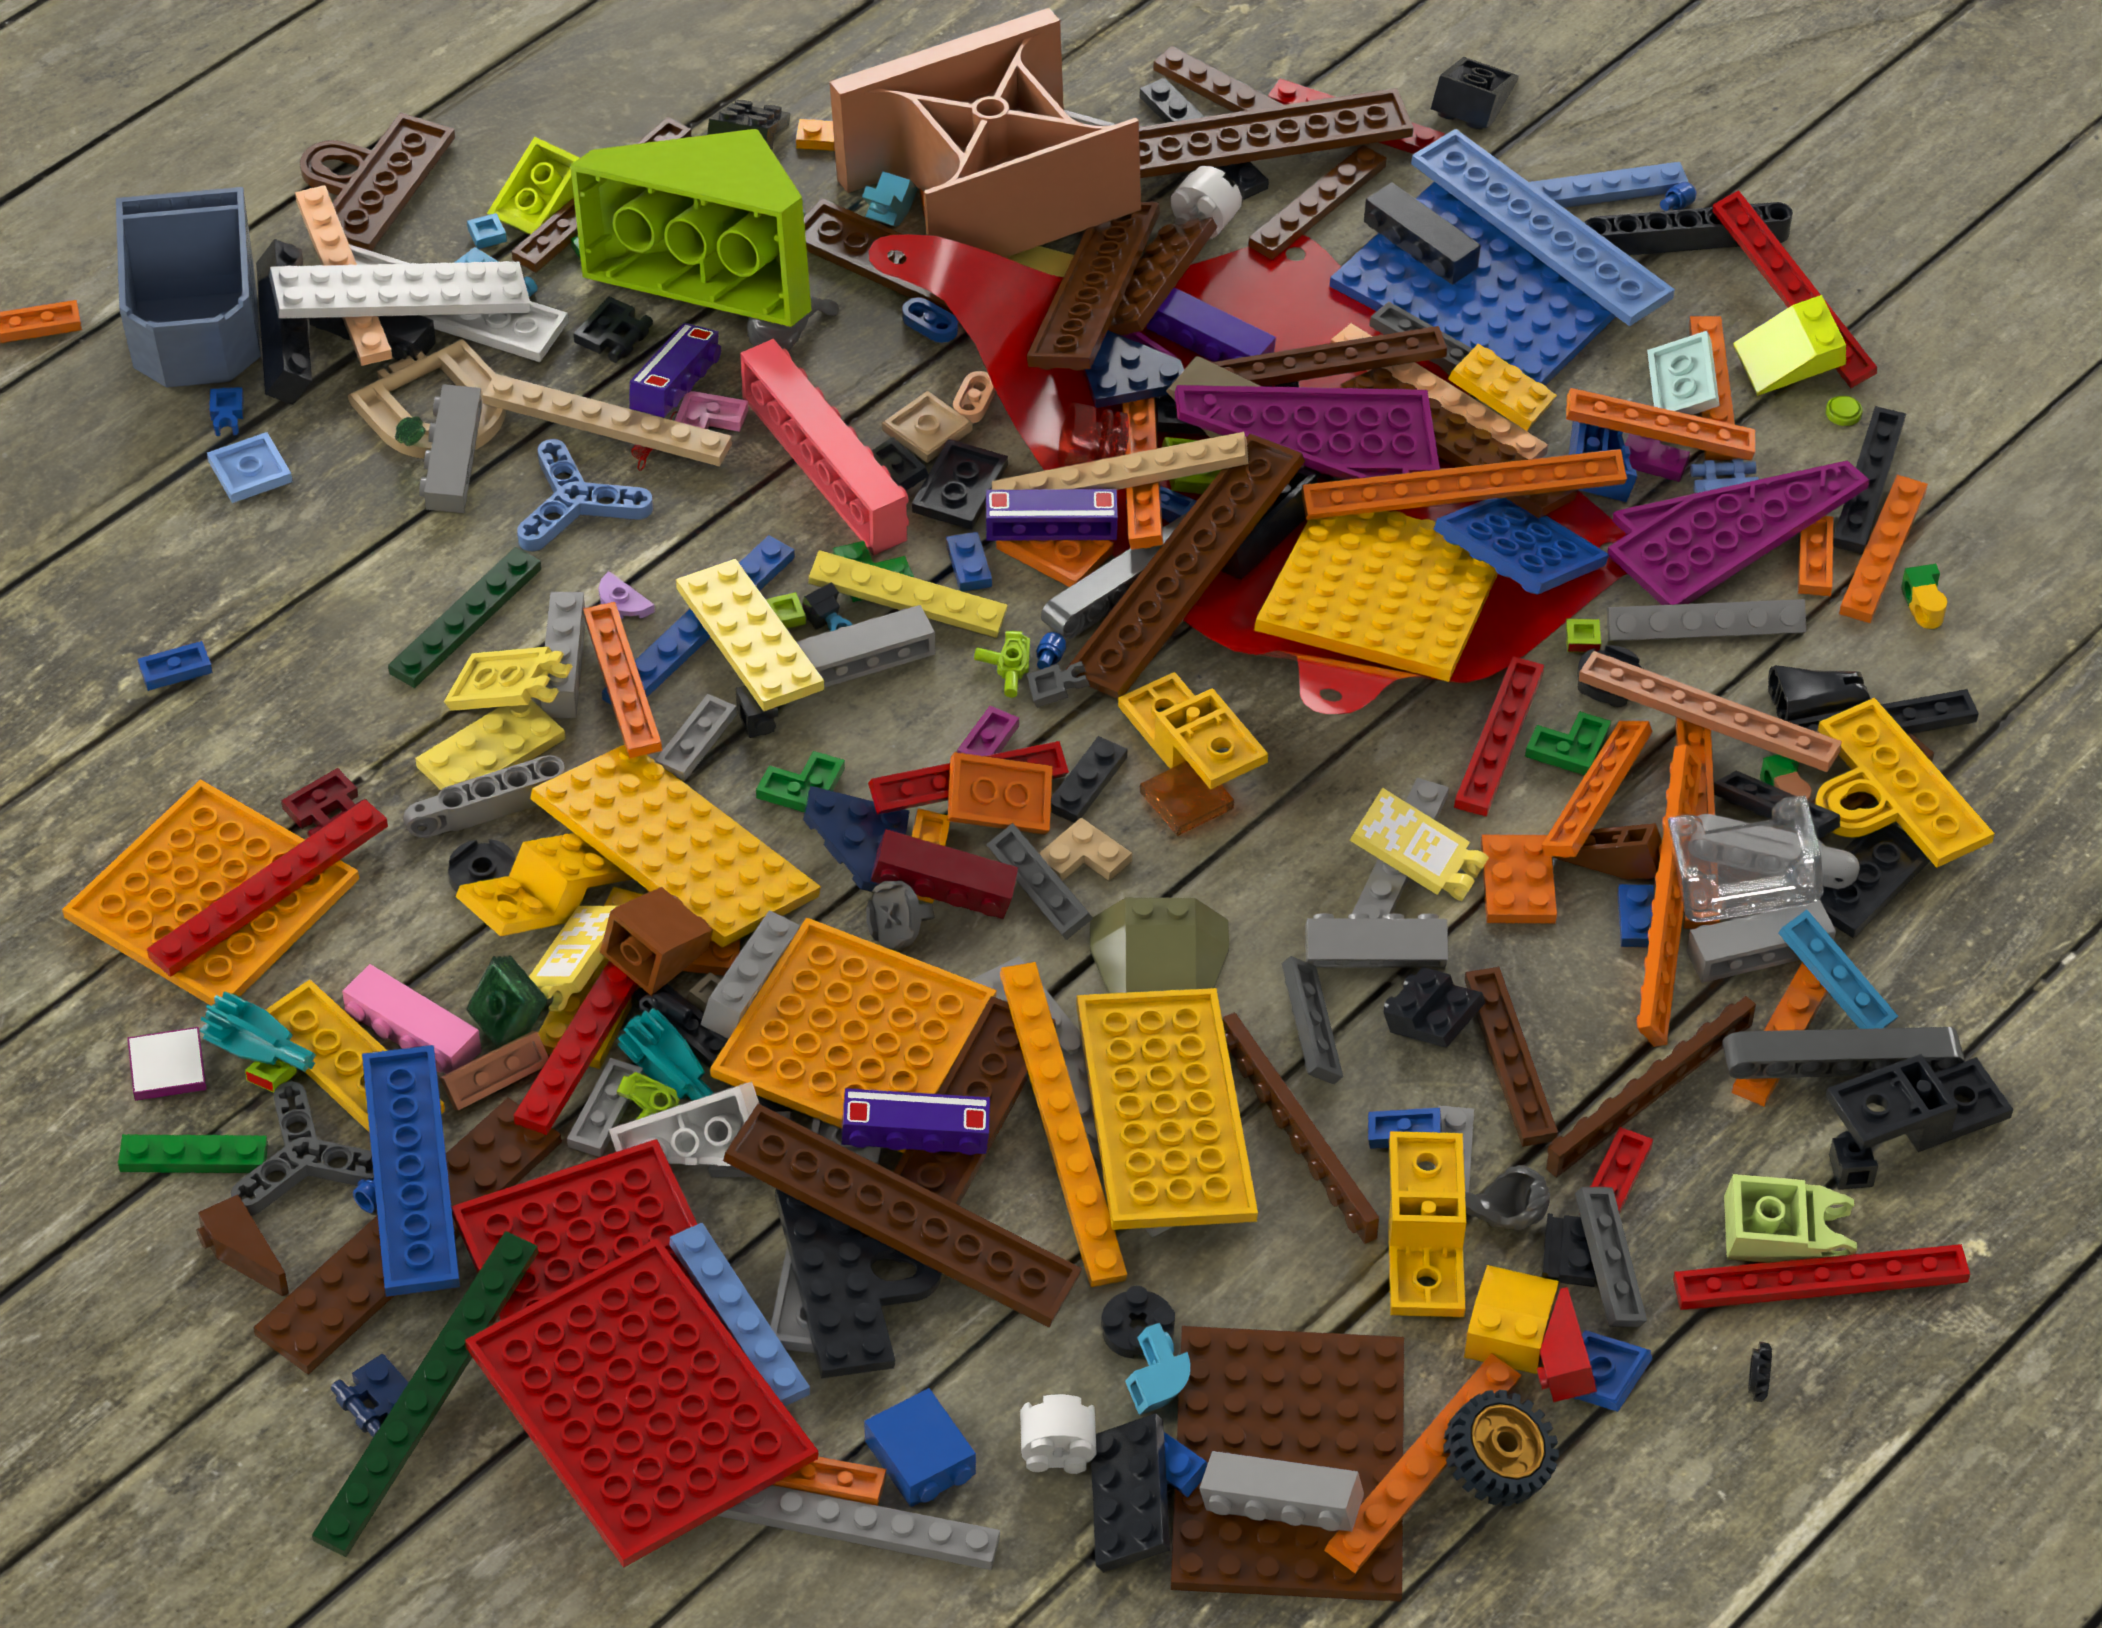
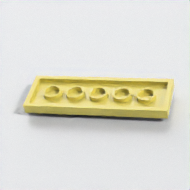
M736 559L676 579L678 592L763 711L824 690V680Z

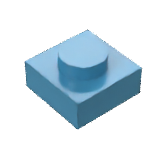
M497 213L467 221L468 231L476 248L482 249L507 242L506 232Z

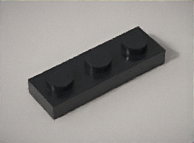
M1098 736L1052 795L1051 813L1073 823L1082 818L1127 759L1128 749Z

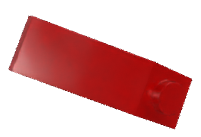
M1568 1287L1560 1289L1540 1349L1543 1366L1536 1368L1542 1390L1550 1389L1553 1403L1597 1392L1591 1364Z

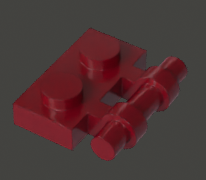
M336 768L281 800L282 809L301 829L312 823L317 826L307 832L308 837H310L358 803L355 804L352 800L359 796L357 787L339 768ZM338 808L342 811L330 819L326 816Z

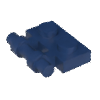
M383 1353L352 1372L353 1382L356 1386L348 1387L341 1379L331 1385V1391L337 1396L336 1402L345 1411L349 1410L356 1418V1425L362 1432H368L373 1438L409 1383ZM369 1399L376 1407L374 1409L367 1408L362 1402Z

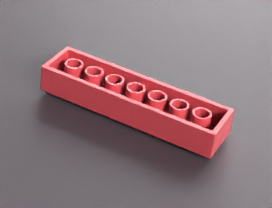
M774 339L741 352L743 399L748 401L750 408L858 538L865 542L873 556L907 541L909 520L906 504H908L909 499L905 489L902 486H898L891 478L888 469L876 461L872 450L860 442L855 430L844 423L834 406L831 407L827 403L822 391L811 384L805 371L801 367L798 368L792 361L789 352L785 348L782 349Z

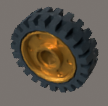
M1493 1390L1485 1391L1483 1394H1478L1465 1403L1447 1425L1449 1427L1444 1434V1439L1447 1441L1443 1445L1444 1453H1450V1456L1446 1459L1448 1467H1457L1452 1475L1456 1481L1461 1478L1466 1480L1462 1488L1467 1492L1475 1488V1498L1482 1501L1488 1496V1504L1497 1505L1502 1502V1506H1510L1513 1503L1517 1505L1538 1492L1552 1477L1551 1475L1557 1467L1555 1461L1559 1458V1450L1553 1449L1558 1444L1556 1435L1548 1436L1553 1427L1550 1421L1544 1424L1541 1422L1545 1414L1540 1409L1533 1413L1531 1411L1534 1405L1533 1402L1527 1399L1521 1404V1395L1513 1392L1507 1397L1506 1390H1498L1496 1393Z

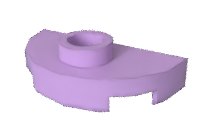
M608 571L601 579L598 588L601 604L615 602L620 618L624 619V616L639 615V618H644L655 612L652 602Z

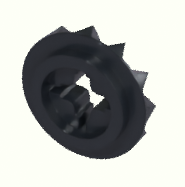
M1759 1342L1758 1349L1753 1348L1751 1355L1748 1393H1752L1753 1401L1763 1402L1768 1396L1772 1348L1766 1342Z

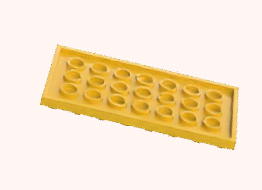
M625 744L532 788L530 799L648 891L651 892L663 887L671 895L678 897L683 905L696 916L702 917L713 929L711 939L722 948L755 931L769 910L784 916L819 897L821 889L819 884L671 772L664 769L662 765L655 763V760L650 756L642 755L629 758Z
M1217 988L1077 995L1076 1009L1112 1230L1257 1222L1258 1209Z

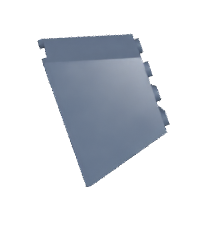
M243 187L116 198L119 309L133 368L165 387L230 382L261 357L257 288Z

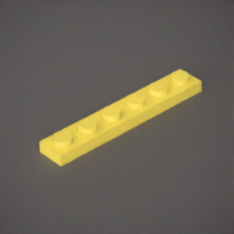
M821 550L817 553L809 575L808 584L823 587L832 582L839 593L898 610L921 605L929 619L994 638H998L1007 612V604Z

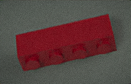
M885 829L877 850L871 881L879 884L884 881H903L920 897L931 898L955 907L980 912L986 916L1004 919L1013 897L1018 867Z

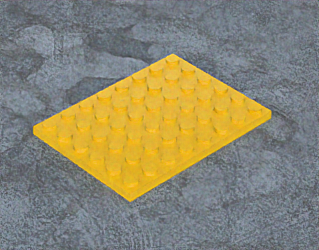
M1381 511L1310 519L1256 618L1254 630L1449 682L1498 573L1494 567L1486 562L1471 557L1469 552L1459 545L1447 542L1443 535L1433 530L1436 522L1432 520L1408 517L1398 511Z

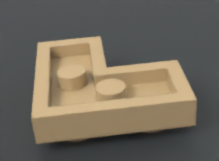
M1083 818L1077 820L1039 853L1062 881L1083 863L1110 881L1132 862V852Z

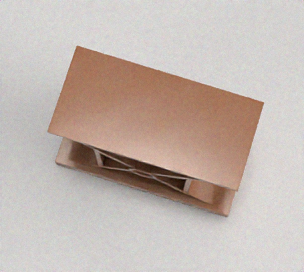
M1050 8L829 82L838 182L847 193L878 183L882 171L911 180L919 189L921 188L924 192L926 235L957 241L1006 258L1141 210L1139 120L1133 118L1115 125L1094 126L1080 123L1066 114L1063 105L1060 20Z

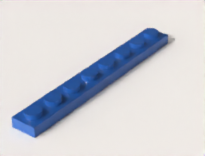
M768 535L739 564L760 591L795 558L794 549ZM691 609L682 615L635 659L646 697L710 638V635ZM605 687L602 690V700L612 705L607 688Z

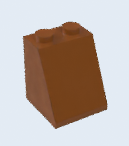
M660 887L610 911L600 953L652 996L708 950L713 929L702 917L696 916L684 906L678 897L671 895L663 887Z

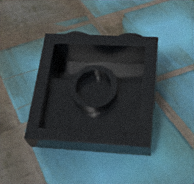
M1422 967L1416 975L1410 974L1406 977L1403 990L1396 997L1391 996L1386 1000L1383 1012L1390 1033L1447 1048L1486 1002L1482 992L1454 985L1451 974Z

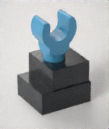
M832 582L804 596L802 608L806 619L810 621L816 630L825 625H828L830 631L853 625L849 620L843 619L838 615L840 608L837 602L839 591Z

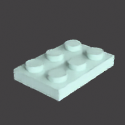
M1707 331L1647 350L1654 407L1693 415L1720 406L1712 343Z

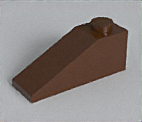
M1656 823L1593 829L1576 857L1563 858L1553 856V858L1627 880L1641 878L1647 880L1654 878L1659 869V846L1662 843V839Z
M238 1194L198 1212L201 1227L196 1229V1232L204 1249L210 1247L219 1261L281 1296L289 1294L284 1269Z

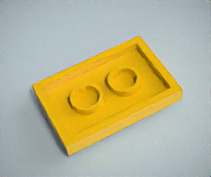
M1477 344L1452 370L1448 380L1526 431L1552 405L1557 396L1548 390L1544 384L1536 382L1522 373L1518 367L1510 365L1498 357L1492 350L1484 348L1480 344Z

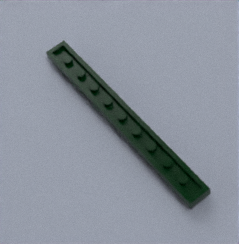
M507 1231L504 1232L312 1534L314 1542L347 1557L471 1361L472 1356L466 1349L465 1339L495 1323L539 1253L537 1245Z

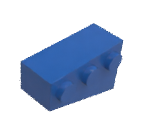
M1573 421L1569 455L1621 449L1627 477L1625 484L1578 490L1627 502L1638 476L1636 469L1631 467L1629 460L1631 453L1629 447L1624 444L1623 432Z

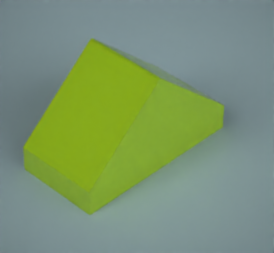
M750 129L594 149L570 165L583 278L792 327L812 311L802 196L759 130Z

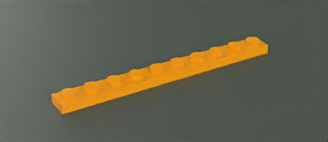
M1036 962L1002 967L1000 971L1001 981L1090 1288L1126 1281L1127 1271L1115 1230H1112L1109 1210Z

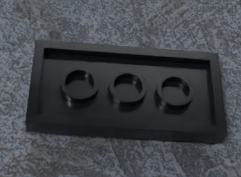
M1894 824L1887 825L1865 836L1856 837L1844 849V851L1852 853L1859 862L1858 877L1851 885L1835 889L1810 883L1799 893L1797 903L1820 900L1833 926L1854 939L1930 862L1929 858L1909 835ZM1835 878L1838 882L1844 881L1841 878Z
M1155 1413L1096 1434V1455L1091 1461L1096 1567L1103 1573L1170 1551L1163 1419Z

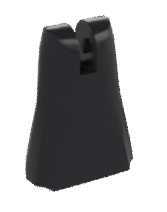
M1778 665L1771 666L1769 670L1768 692L1772 703L1777 705L1776 713L1778 718L1785 721L1843 711L1870 700L1869 692L1864 685L1862 674L1859 671H1823Z

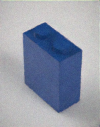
M930 1388L864 1421L866 1444L882 1467L886 1469V1473L910 1507L920 1502H929L937 1497L940 1492L954 1485H962L976 1474V1453Z

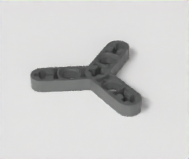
M285 1082L280 1084L274 1091L275 1108L284 1148L238 1181L232 1187L231 1197L238 1194L250 1215L253 1216L261 1212L307 1176L358 1186V1182L361 1179H374L373 1172L372 1174L366 1172L371 1171L373 1168L372 1152L370 1150L318 1140L304 1087L297 1082ZM294 1097L296 1109L289 1110L286 1098ZM295 1122H302L307 1125L306 1129L299 1133L287 1130ZM305 1152L310 1153V1155H305L303 1159L298 1158V1156H303ZM337 1157L345 1158L348 1161L341 1168H332L328 1165L332 1159ZM274 1171H282L286 1174L284 1179L279 1182H270L266 1179Z

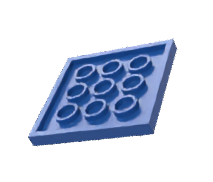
M1506 498L1483 500L1437 518L1433 529L1443 535L1447 542L1459 545L1467 550L1474 559L1486 562L1494 567L1498 574L1512 578L1520 583L1525 591L1537 595L1605 566L1610 555L1545 515L1537 518Z

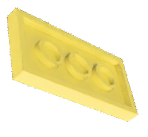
M530 699L528 705L496 708L416 757V766L442 790L445 787L533 760L565 740V730Z

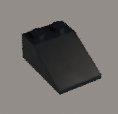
M1462 57L1440 75L1430 109L1437 111L1438 115L1442 118L1449 120L1457 118L1466 121V125L1479 130L1487 128L1495 121L1517 83L1519 75Z

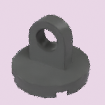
M884 881L875 886L872 893L875 892L873 899L868 900L866 907V922L870 935L874 941H879L883 947L891 950H903L912 945L918 936L921 922L935 918L933 904H919L912 888L903 881Z

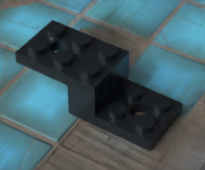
M735 100V103H731L709 118L707 135L757 129L770 149L773 150L774 135L789 125L790 113L783 112L782 107L776 105H764V108L752 106L753 102Z
M1919 1054L1829 1087L1826 1092L1827 1100L1861 1150L1906 1134L1916 1150L1921 1152L2010 1119L2013 1113V1108L1977 1057L1934 1072L1923 1055ZM1961 1094L1962 1096L1969 1097L1972 1101L1962 1103L1957 1101L1954 1096ZM1874 1103L1883 1106L1885 1110L1875 1112L1870 1110L1867 1105Z

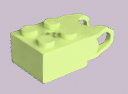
M1733 1174L1724 1195L1727 1259L1769 1263L1853 1255L1856 1253L1857 1242L1842 1234L1833 1232L1825 1224V1221H1833L1837 1218L1850 1216L1851 1210L1854 1207L1853 1198L1824 1186L1805 1184V1180ZM1839 1204L1844 1205V1206L1839 1207V1208L1830 1207V1206H1832V1205H1839ZM1846 1248L1842 1251H1834V1249Z

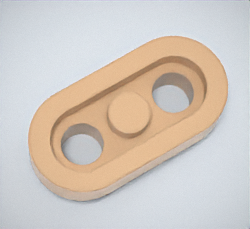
M975 371L968 374L964 378L953 401V409L972 423H977L984 417L995 395L994 386L987 372Z

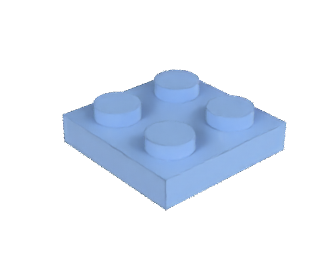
M268 432L207 453L208 462L232 503L293 482L291 472Z

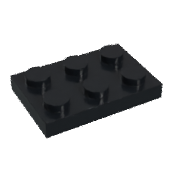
M948 439L929 472V477L925 479L912 502V512L972 530L986 506V490H992V481L1001 479L1008 466V456Z

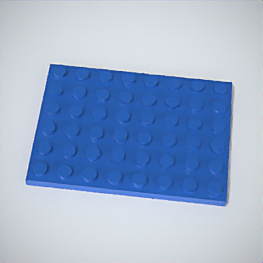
M1435 181L1416 200L1481 245L1479 265L1476 270L1452 285L1378 233L1330 277V287L1363 305L1378 311L1389 301L1433 327L1439 326L1442 332L1472 349L1477 344H1480L1484 348L1492 350L1498 357L1510 365L1518 367L1522 373L1545 386L1616 317Z

